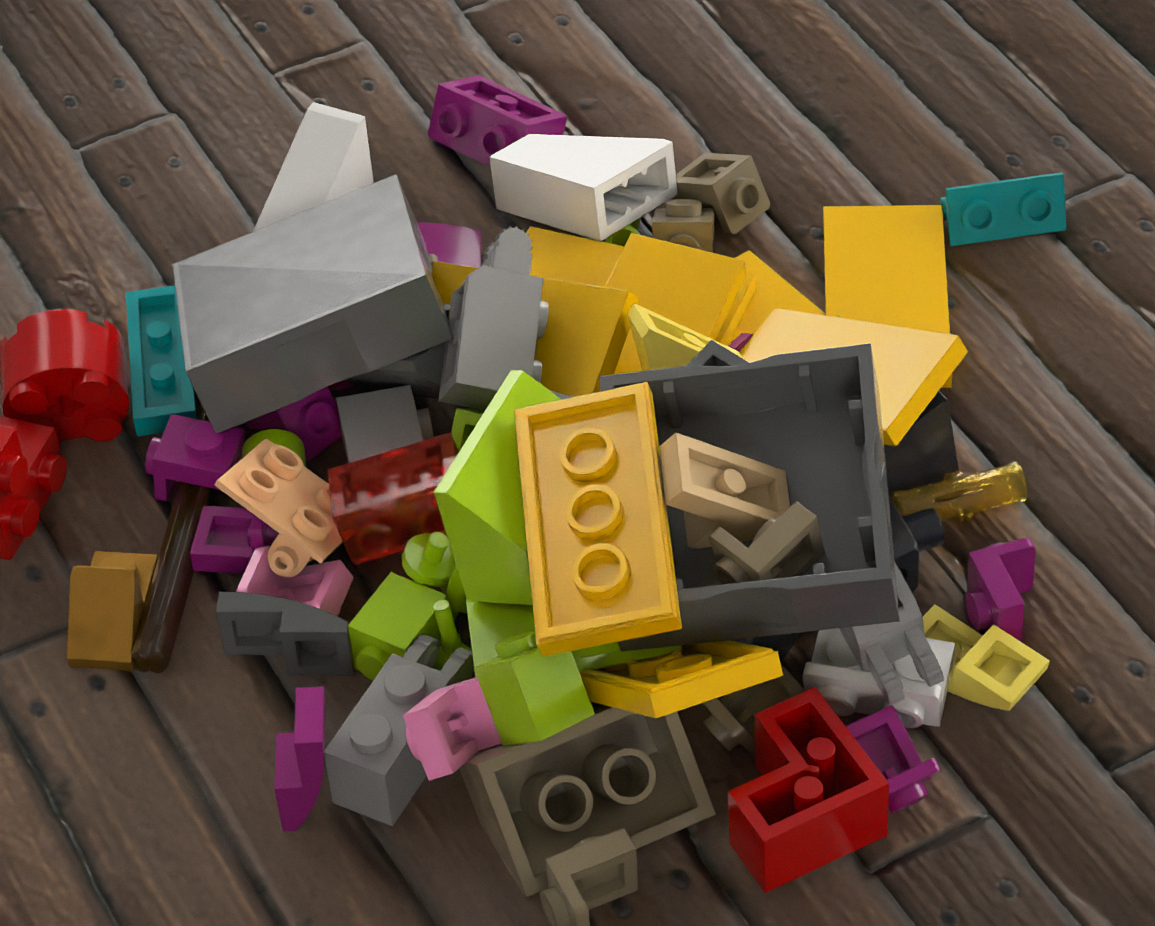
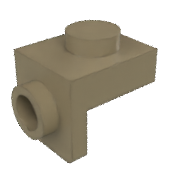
M695 199L669 200L666 202V208H655L652 221V238L713 253L714 208H702L701 201Z
M782 664L783 676L724 695L723 698L718 697L703 703L711 714L702 722L730 752L741 744L755 757L754 714L806 691Z
M625 828L601 837H588L578 842L571 849L546 858L548 889L540 892V900L551 926H590V909L637 891L636 847Z

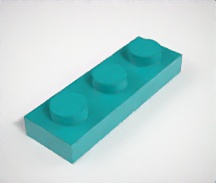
M175 285L125 292L132 409L137 436L164 433L171 414L198 419L196 391L185 369Z

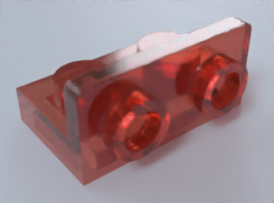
M452 432L328 469L332 518L352 563L361 564L404 551L407 542L415 535L441 532L447 536L434 491L459 453Z

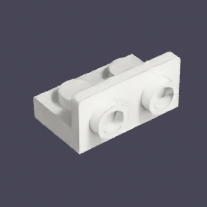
M840 629L819 630L812 661L805 664L803 672L804 689L807 691L816 687L837 716H849L854 712L871 715L891 706L886 701L871 672L861 670ZM926 638L938 659L944 676V681L931 687L925 683V680L920 678L910 654L890 663L892 668L899 674L903 683L905 699L892 705L904 728H917L922 724L940 727L949 686V677L955 658V643Z

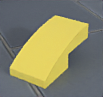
M935 604L922 617L926 638L955 643V658L947 690L954 695L991 708L1010 711L1048 669L1050 660L994 624L984 635H981Z

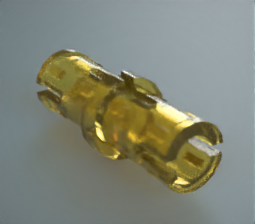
M1011 462L1005 466L964 475L961 471L946 473L944 481L902 492L900 490L891 493V499L901 516L932 507L937 512L940 521L955 518L957 523L972 520L975 512L1014 502H1024L1027 499V485L1020 465L1017 462ZM979 490L982 491V492H980V493L962 496V497H959V498H957V499H953V500H949V501H945V502H941V503H936V502H935V501H939V500H943V499H950V498L958 497L959 495H963V494H967V493H971V492H975V491H979Z

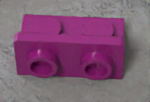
M477 75L438 84L428 136L432 140L491 167V155L528 134L563 135L568 116Z

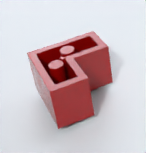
M0 416V558L11 561L24 538H28L34 533L38 524L39 514L52 492L55 493L62 487L66 476L67 463L65 457L61 455L54 427Z
M816 687L754 714L755 767L762 776L728 791L729 843L764 893L888 835L889 783Z

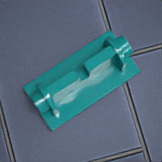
M1063 172L945 188L946 197H940L939 205H942L943 221H948L950 246L1066 230Z

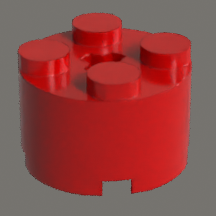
M75 309L43 311L30 315L18 322L17 333L8 341L5 335L0 343L2 409L4 417L54 427L59 444L61 440L89 437L92 440L102 442L118 437L122 432V421L126 417L129 408L125 348L120 331L115 325L105 319V327L89 322L87 320V312Z

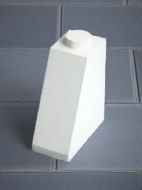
M314 102L309 106L253 232L374 183L365 116Z
M528 134L490 156L496 209L600 242L678 195L673 143L665 139Z

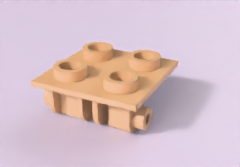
M267 438L214 484L279 533L270 546L267 557L271 570L283 577L298 575L307 563L313 559L321 564L369 515L355 504V500L349 492L338 485L326 483L307 469L295 452L287 447L275 445Z

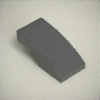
M219 592L216 615L225 655H284L287 675H354V663L347 621L322 609L290 599L244 592Z

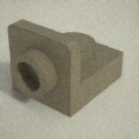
M704 153L676 174L678 195L674 196L673 200L695 199L701 201V205L704 208L713 207L724 233L736 234L770 207V201L751 155Z
M797 501L779 518L775 517L768 520L758 530L753 543L749 547H746L721 527H718L709 536L716 561L713 565V571L723 585L802 576L825 554L817 516Z

